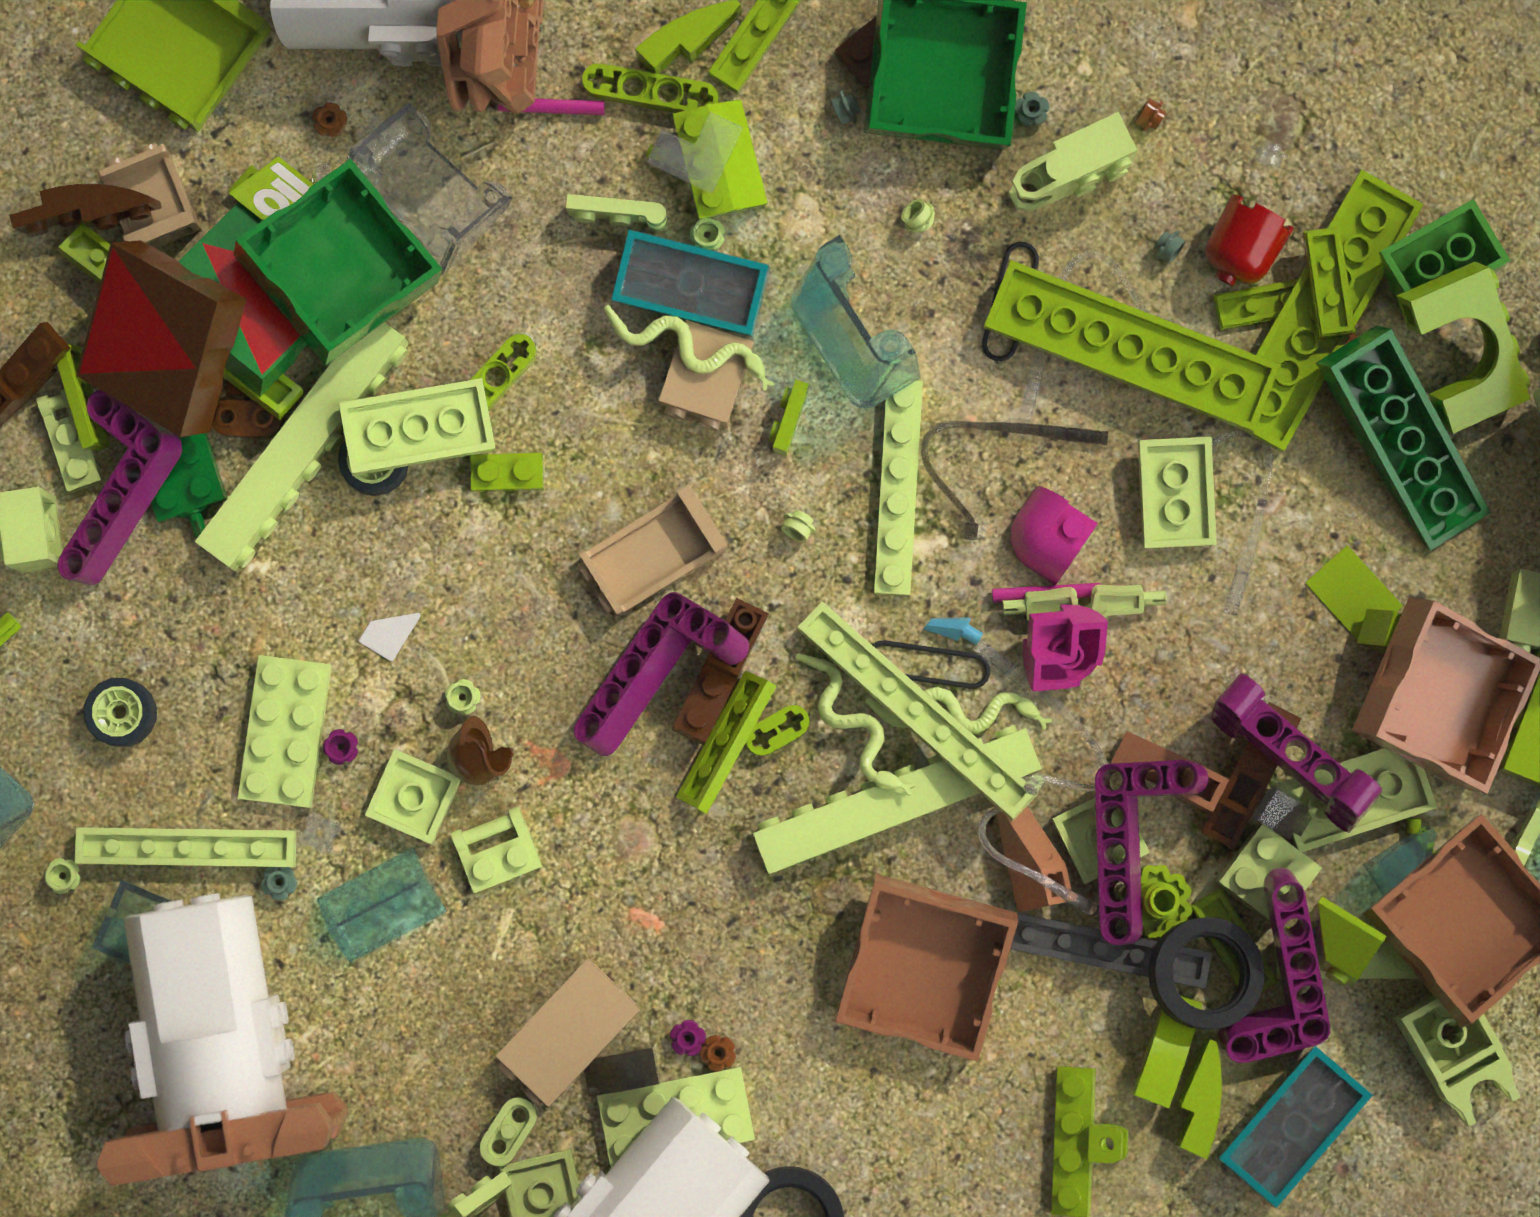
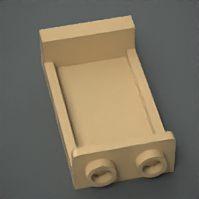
M688 484L678 490L677 495L588 551L583 550L578 553L583 562L577 566L588 583L593 580L596 581L602 591L596 596L607 614L614 610L619 618L728 549V546Z
M587 959L496 1055L501 1061L497 1067L512 1081L518 1077L527 1086L524 1093L536 1105L540 1107L545 1103L550 1107L642 1008L596 964Z

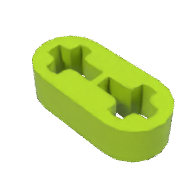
M790 705L758 722L746 741L748 749L757 756H767L798 739L809 728L810 718L808 713L798 705ZM792 712L794 716L800 714L803 716L799 731L795 732L792 727L783 732L779 730L778 727L787 721V713ZM775 729L777 735L769 739L770 747L764 750L762 746H753L752 742L756 739V731L761 730L763 734H767Z

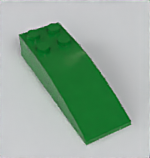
M1376 325L1316 363L1361 446L1428 550H1433L1491 513L1392 329Z

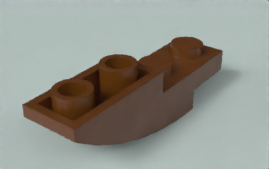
M74 184L39 191L43 205L10 214L13 229L25 233L29 237L48 233L49 227L59 224L62 227L77 225L82 221L97 228V230H109L117 227L118 221L130 218L132 221L146 219L152 215L151 211L161 209L162 206L160 201L132 189L103 184Z
M48 322L39 323L0 369V426L18 412L57 372L55 369L57 363L71 349Z
M736 598L725 621L748 639L749 651L741 662L734 665L726 664L708 653L705 663L672 727V731L705 746L744 669L769 613Z
M1268 702L1272 709L1295 728L1298 727L1302 719L1301 717ZM1263 722L1256 726L1259 734L1264 737H1272L1276 734L1274 726L1270 723ZM1249 741L1214 811L1201 832L1232 849H1235L1278 766Z

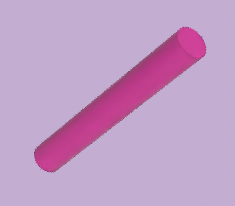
M535 98V103L522 112L604 115L605 101ZM497 104L498 111L511 112Z
M1084 583L992 589V602L1003 603V600L1025 599L1026 592L1046 591L1063 587L1074 588L1077 592V598H1091L1092 588L1101 584Z

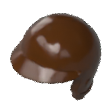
M471 716L466 719L461 729L449 741L447 749V760L453 774L462 782L474 786L485 785L497 777L503 776L510 768L514 755L512 748L499 747L497 750H493L490 731L486 724L477 716Z

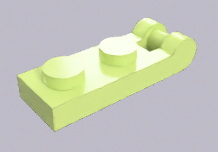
M567 194L566 210L568 216H573V220L576 222L594 223L595 219L609 220V224L620 227H628L631 222L646 223L652 231H661L667 226L666 209L660 203Z
M62 389L59 395L50 398L48 395H45L36 400L39 411L44 419L66 490L71 494L103 483L104 479L95 452L82 449L65 389ZM66 407L69 416L58 420L55 411Z

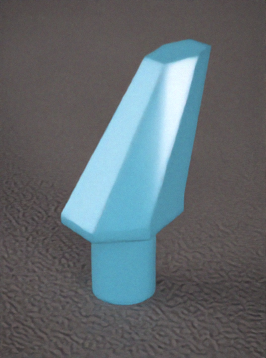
M970 617L931 618L923 628L956 641L963 637L974 645H977L984 634L969 625Z

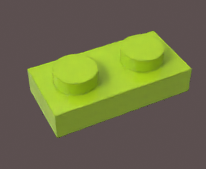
M795 379L793 388H785L780 407L784 408L785 412L781 422L774 421L768 440L774 443L773 453L787 457L809 391V383Z
M543 453L470 455L472 492L544 490Z

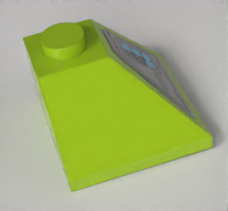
M1321 896L1309 913L1319 966L1327 971L1325 975L1334 983L1341 986L1348 984L1352 987L1380 948L1386 935Z

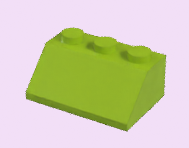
M741 99L704 105L672 114L698 220L712 219L768 204Z

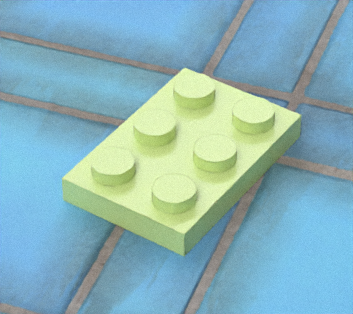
M1212 437L1138 440L1143 549L1217 545Z

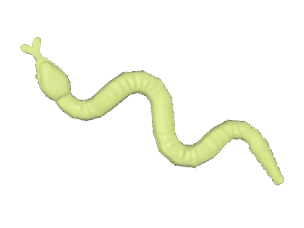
M609 305L604 306V311L615 333L621 340L630 345L643 346L653 341L663 331L670 329L675 331L678 336L680 359L688 370L698 374L711 373L721 367L731 356L740 355L744 358L745 366L752 376L762 380L763 391L767 390V386H774V382L768 381L765 378V368L761 358L744 344L735 342L726 344L708 359L700 360L694 355L693 338L689 326L679 317L664 315L650 323L641 333L633 334L628 331L627 326L619 319V316L615 314Z
M797 653L795 655L796 660L806 663L819 671H825L829 675L830 682L821 694L817 707L821 719L832 728L849 729L864 727L870 732V739L859 760L862 774L870 781L875 782L881 789L902 788L910 796L912 794L910 789L914 788V783L902 784L897 775L887 771L877 772L872 767V761L884 742V728L875 717L865 713L838 715L833 712V702L838 696L843 683L841 672L834 664L825 659Z
M939 686L924 690L933 700L942 702L948 713L972 734L978 735L990 729L1001 708L1008 703L1015 705L1017 711L1024 717L1039 720L1043 730L1047 728L1046 723L1052 722V719L1040 716L1037 707L1030 699L1009 691L994 696L979 719L969 720L966 718L959 701L950 690ZM871 698L865 700V703L885 723L897 728H907L881 704H878Z

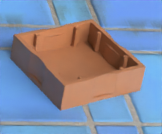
M1409 597L1352 732L1462 789L1488 794L1508 747L1512 727L1518 715L1525 707L1540 671V658L1506 639L1496 638L1487 634L1473 621L1434 600Z
M1483 814L1472 819L1363 913L1379 932L1386 935V941L1461 1027L1474 1023L1512 990L1520 977L1540 963V882L1527 871L1518 854Z
M875 874L839 1003L836 1022L884 1036L908 1038L927 1048L978 1062L992 1015V1002L997 984L1004 972L1018 924L1017 913Z

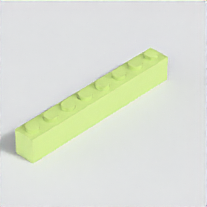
M383 323L335 358L195 542L232 570L236 571L239 566L244 568L254 557L256 551L253 548L260 538H268L276 528L278 522L275 519L283 508L289 510L296 502L300 494L297 490L305 480L309 482L316 476L321 468L319 463L321 458L327 451L332 453L342 441L343 435H341V432L343 431L339 403L368 398L370 394L373 396L377 395L386 383L385 374L392 365L395 368L398 367L407 356L408 350L406 347L409 343L406 338L388 324Z
M1013 725L995 732L996 740L984 744L1021 777L1042 769L1026 728L1017 731L1016 726ZM935 755L927 759L929 766L916 770L914 764L893 772L902 784H915L914 788L910 789L912 792L910 796L902 788L881 789L875 782L867 781L859 785L861 792L851 796L847 795L846 790L826 797L827 805L814 809L811 803L792 810L794 818L781 823L778 816L757 824L760 831L753 833L770 875L980 794V792L940 756Z

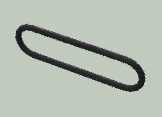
M1016 242L1007 248L1003 257L991 307L1004 278L1010 253L1015 248L1025 247L1029 249L1034 257L1032 268L1037 270L1039 255L1031 244ZM985 329L982 338V348L986 356L994 361L1010 359L1017 349L1018 342L1013 340L1011 350L1006 355L995 356L988 350L987 341L990 331Z
M887 640L877 641L872 644L875 648L891 646L974 658L983 663L985 667L984 677L977 683H964L905 674L912 681L977 689L983 686L990 676L988 661L976 653Z

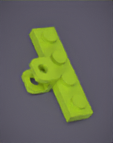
M1057 1066L1051 1215L1090 1217L1092 1163H1114L1125 1159L1128 1155V1130L1125 1127L1116 1124L1094 1123L1096 1068ZM1107 1138L1113 1140L1114 1147L1112 1150L1107 1147Z

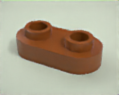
M223 400L217 404L212 427L225 437L271 438L276 436L283 427L284 416L279 420L254 400ZM233 412L234 419L232 422L223 423L222 416L224 413ZM265 412L269 413V421L266 424H259V415Z

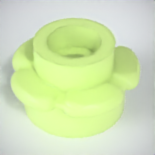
M921 199L910 202L904 208L901 219L905 223V229L913 233L924 232L929 229L934 222L935 212L933 205L925 203Z
M711 218L698 220L690 230V239L692 242H695L696 247L717 250L724 243L723 234L725 229L717 220L715 221ZM706 232H710L711 237L706 238L704 234Z
M796 510L793 514H784L783 518L785 521L781 526V530L789 538L804 543L811 534H815L816 530L812 525L813 519L806 513Z
M466 679L450 684L445 691V697L447 698L446 706L453 713L471 714L475 711L476 704L481 699L479 689L474 688L473 683ZM461 694L466 695V699L464 701H461L459 699V696Z
M63 858L53 860L45 872L44 879L46 884L52 888L53 892L58 894H66L70 889H76L81 880L80 875H78L79 866L70 859L67 861ZM62 872L66 874L65 879L60 878Z

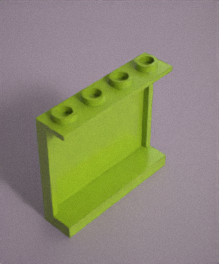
M117 0L84 45L78 41L75 45L83 54L81 60L97 72L104 68L112 74L109 79L125 91H128L130 87L141 94L139 100L148 107L157 111L160 106L169 112L170 115L167 118L179 128L186 130L189 126L199 132L272 29L266 19L237 0Z

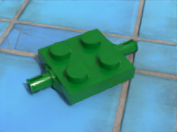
M207 433L178 437L182 443L180 458L151 502L157 522L164 523L176 518H188L194 538L198 537L206 527L202 513L211 506L225 502L228 499Z

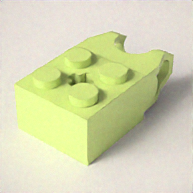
M1119 112L1054 141L1049 153L1021 167L1012 180L1013 186L1008 193L1016 210L1033 211L1074 193L1077 197H1081L1096 188L1095 183L1106 178L1109 182H1113L1128 174L1127 168H1130L1137 148ZM1032 184L1037 191L1027 192L1022 188V185ZM1017 193L1019 195V198L1035 201H1033L1032 203H1023L1018 199Z
M1431 995L1393 1017L1437 1095L1456 1111L1465 1126L1470 1127L1477 1123L1473 1115L1470 1093L1478 1082L1483 1080L1491 1081L1504 1093L1509 1101L1512 1100L1514 1102L1520 1098L1514 1085L1511 1063L1484 1014L1474 1023L1461 1027L1438 999ZM1444 1025L1453 1026L1454 1032L1449 1033L1452 1036L1451 1040L1441 1036Z

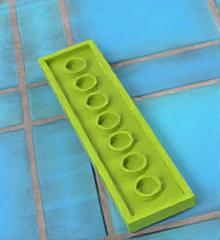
M1362 169L1359 171L1327 227L1340 226L1355 326L1385 274L1379 252L1406 237L1424 205ZM1307 264L1255 354L1281 364L1254 433L1241 429L1281 453L1285 451L1325 380L1316 363L1344 346L1350 336L1318 339Z
M1010 260L984 325L986 330L1251 433H1254L1281 366V364L1013 260Z

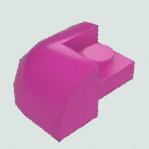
M1036 486L1011 526V544L1016 557L1026 567L1051 584L1057 585L1098 523L1068 504L1069 501L1057 493L1042 486Z
M1060 604V611L1029 614L1028 638L1023 639V661L1031 690L1045 691L1080 686V681L1090 675L1097 665L1102 666L1106 650L1107 619L1099 612L1088 607Z

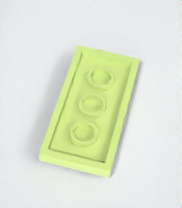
M482 378L339 403L352 476L495 451Z
M258 655L238 799L312 808L332 669L331 664Z
M1385 748L1339 763L1351 774L1355 769L1362 770L1382 788V792L1373 807L1350 833L1341 830L1332 823L1324 813L1327 806L1295 779L1292 778L1274 784L1294 846L1301 852L1437 808L1424 768ZM1317 770L1314 773L1318 783L1322 785L1333 783V777L1330 772Z
M741 1067L597 1095L611 1168L671 1097L679 1099L698 1116L704 1112L721 1127L718 1133L724 1139L728 1140L732 1136L739 1143L755 1140Z

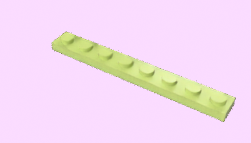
M823 601L798 626V631L1010 820L1014 821L1038 795V791Z

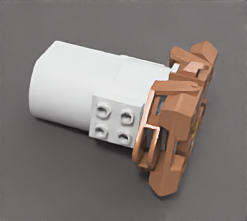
M270 0L271 16L276 33L281 43L288 49H377L380 54L391 61V64L407 67L411 66L412 62H425V64L430 66L442 67L449 104L454 112L462 111L468 100H470L472 108L477 112H483L490 99H492L495 103L514 114L521 113L535 103L539 28L543 20L544 0Z

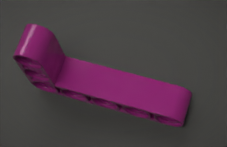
M101 390L93 392L87 402L88 415L125 444L128 449L58 559V572L63 578L85 585H95L102 580L182 453V443L177 435Z
M668 593L659 601L577 720L574 727L575 738L600 756H608L614 753L690 642L724 663L734 665L746 657L749 651L748 639L725 620L680 593Z
M1186 760L1110 763L1103 765L1097 771L1095 776L1100 930L1101 935L1108 943L1113 945H1130L1138 941L1142 935L1138 797L1199 794L1208 784V773L1201 764ZM1186 768H1191L1194 773V781L1190 786L1184 787L1181 782V774ZM1150 770H1155L1158 775V782L1155 787L1149 789L1146 785L1145 777ZM1118 771L1122 776V784L1119 789L1113 790L1110 785V778L1113 773ZM1117 808H1120L1124 815L1123 822L1119 827H1115L1111 820L1112 813ZM1118 845H1121L1125 851V858L1120 864H1117L1113 859V850ZM1120 881L1126 886L1127 890L1126 896L1122 901L1117 900L1114 895V888ZM1121 918L1125 920L1128 926V932L1123 938H1120L1115 930L1116 923Z
M1286 868L1271 870L1264 879V891L1286 1005L1248 1014L1240 1021L1219 1029L1218 1037L1229 1058L1237 1063H1247L1317 1046L1323 1043L1330 1034V1021L1306 894L1296 876ZM1291 885L1287 893L1277 895L1281 887ZM1298 919L1293 927L1284 928L1289 920ZM1304 952L1299 960L1290 961L1295 954ZM1310 986L1306 993L1297 995L1300 988ZM1316 1019L1312 1026L1303 1027L1308 1020ZM1281 1028L1277 1034L1267 1036L1272 1029ZM1245 1037L1241 1043L1232 1045L1236 1038Z

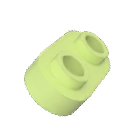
M515 1097L503 1105L480 1143L481 1155L487 1163L494 1166H503L515 1157L538 1119L537 1108L531 1100L525 1097ZM521 1108L526 1112V1119L523 1122H517L513 1118L515 1109ZM500 1139L505 1142V1152H495L493 1149L495 1140Z

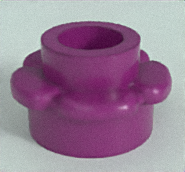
M336 729L324 740L323 752L329 756V761L333 764L343 765L346 761L352 762L358 754V749L356 748L358 739L352 732L346 733L343 729ZM339 744H344L345 746L342 751L338 749Z
M684 1020L682 1024H676L670 1032V1038L673 1041L671 1046L679 1055H697L702 1048V1044L705 1043V1031L703 1028L698 1027L697 1022ZM690 1035L691 1041L686 1042L684 1037Z

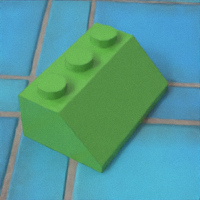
M1474 199L1379 252L1390 291L1398 305L1397 295L1470 263L1477 262L1488 266L1496 273L1511 261Z

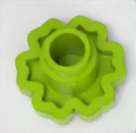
M1144 865L1141 867L1142 935L1148 939L1161 938L1173 926L1187 921V918L1192 913V906L1186 901L1192 892L1190 886L1186 883L1182 874H1170L1169 869L1165 865ZM1124 884L1118 891L1121 900L1125 898L1127 892Z

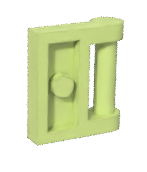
M519 806L509 809V814L474 828L466 831L459 829L451 832L452 840L474 894L543 867ZM515 827L518 834L517 838L474 855L471 854L468 845Z

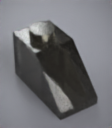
M1272 784L1252 815L1254 819L1288 839H1291L1294 833L1301 837L1312 819L1306 815L1309 807Z
M654 1046L596 1057L584 1070L589 1096L622 1092L661 1083Z

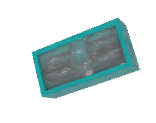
M629 230L611 300L615 303L667 316H676L682 320H689L698 324L753 337L771 268L767 264Z
M1315 1046L1218 1160L1272 1207L1277 1208L1365 1106L1373 1094Z

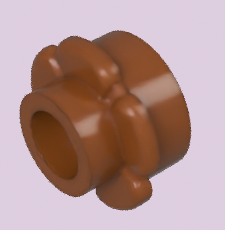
M1149 98L1135 120L1136 124L1143 127L1144 132L1149 128L1156 130L1166 114V111L1161 109L1163 101L1156 102Z
M332 102L325 103L323 107H317L312 115L313 127L321 136H338L347 124V115L344 110H340L338 104ZM327 117H332V122H326Z
M719 1035L708 1037L705 1040V1046L700 1050L702 1062L707 1063L708 1068L713 1071H722L724 1067L732 1066L736 1059V1053H734L735 1044L726 1036L723 1038ZM717 1049L722 1051V1055L719 1057L715 1055Z

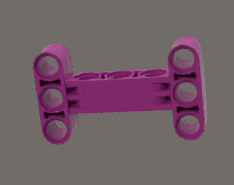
M1240 673L1215 701L1211 715L1213 723L1231 738L1235 739L1239 734L1242 735L1327 806L1324 810L1327 818L1341 830L1350 833L1375 804L1382 792L1380 785L1362 770L1355 769L1351 774L1263 701L1265 698L1264 690L1249 676ZM1263 722L1270 723L1274 726L1276 734L1272 737H1264L1259 734L1256 726ZM1290 746H1297L1302 749L1305 758L1300 761H1293L1287 757L1285 749ZM1317 770L1330 772L1333 777V783L1329 785L1318 783L1314 773Z

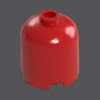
M1235 194L1230 196L1205 247V257L1208 263L1217 270L1214 277L1230 286H1234L1236 281L1243 284H1254L1262 280L1294 230L1293 226L1284 225L1286 221L1284 218L1258 203H1255L1252 209L1241 204L1243 197Z

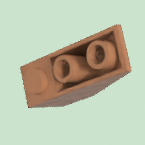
M1126 731L1110 763L1170 760L1194 761ZM1204 767L1208 773V784L1205 789L1199 794L1174 797L1208 814L1214 811L1229 779ZM1186 768L1181 774V782L1184 787L1190 786L1194 781V773L1191 768ZM1150 770L1145 777V782L1154 787L1158 782V775L1155 770Z
M994 805L1018 912L1073 901L1074 898L1066 864L1029 808L1026 807L1012 821Z

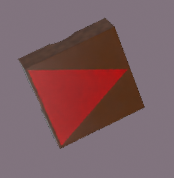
M141 240L112 242L76 376L180 437L208 433L211 429L223 386L225 364L234 347L247 299L210 278L192 273L176 259Z

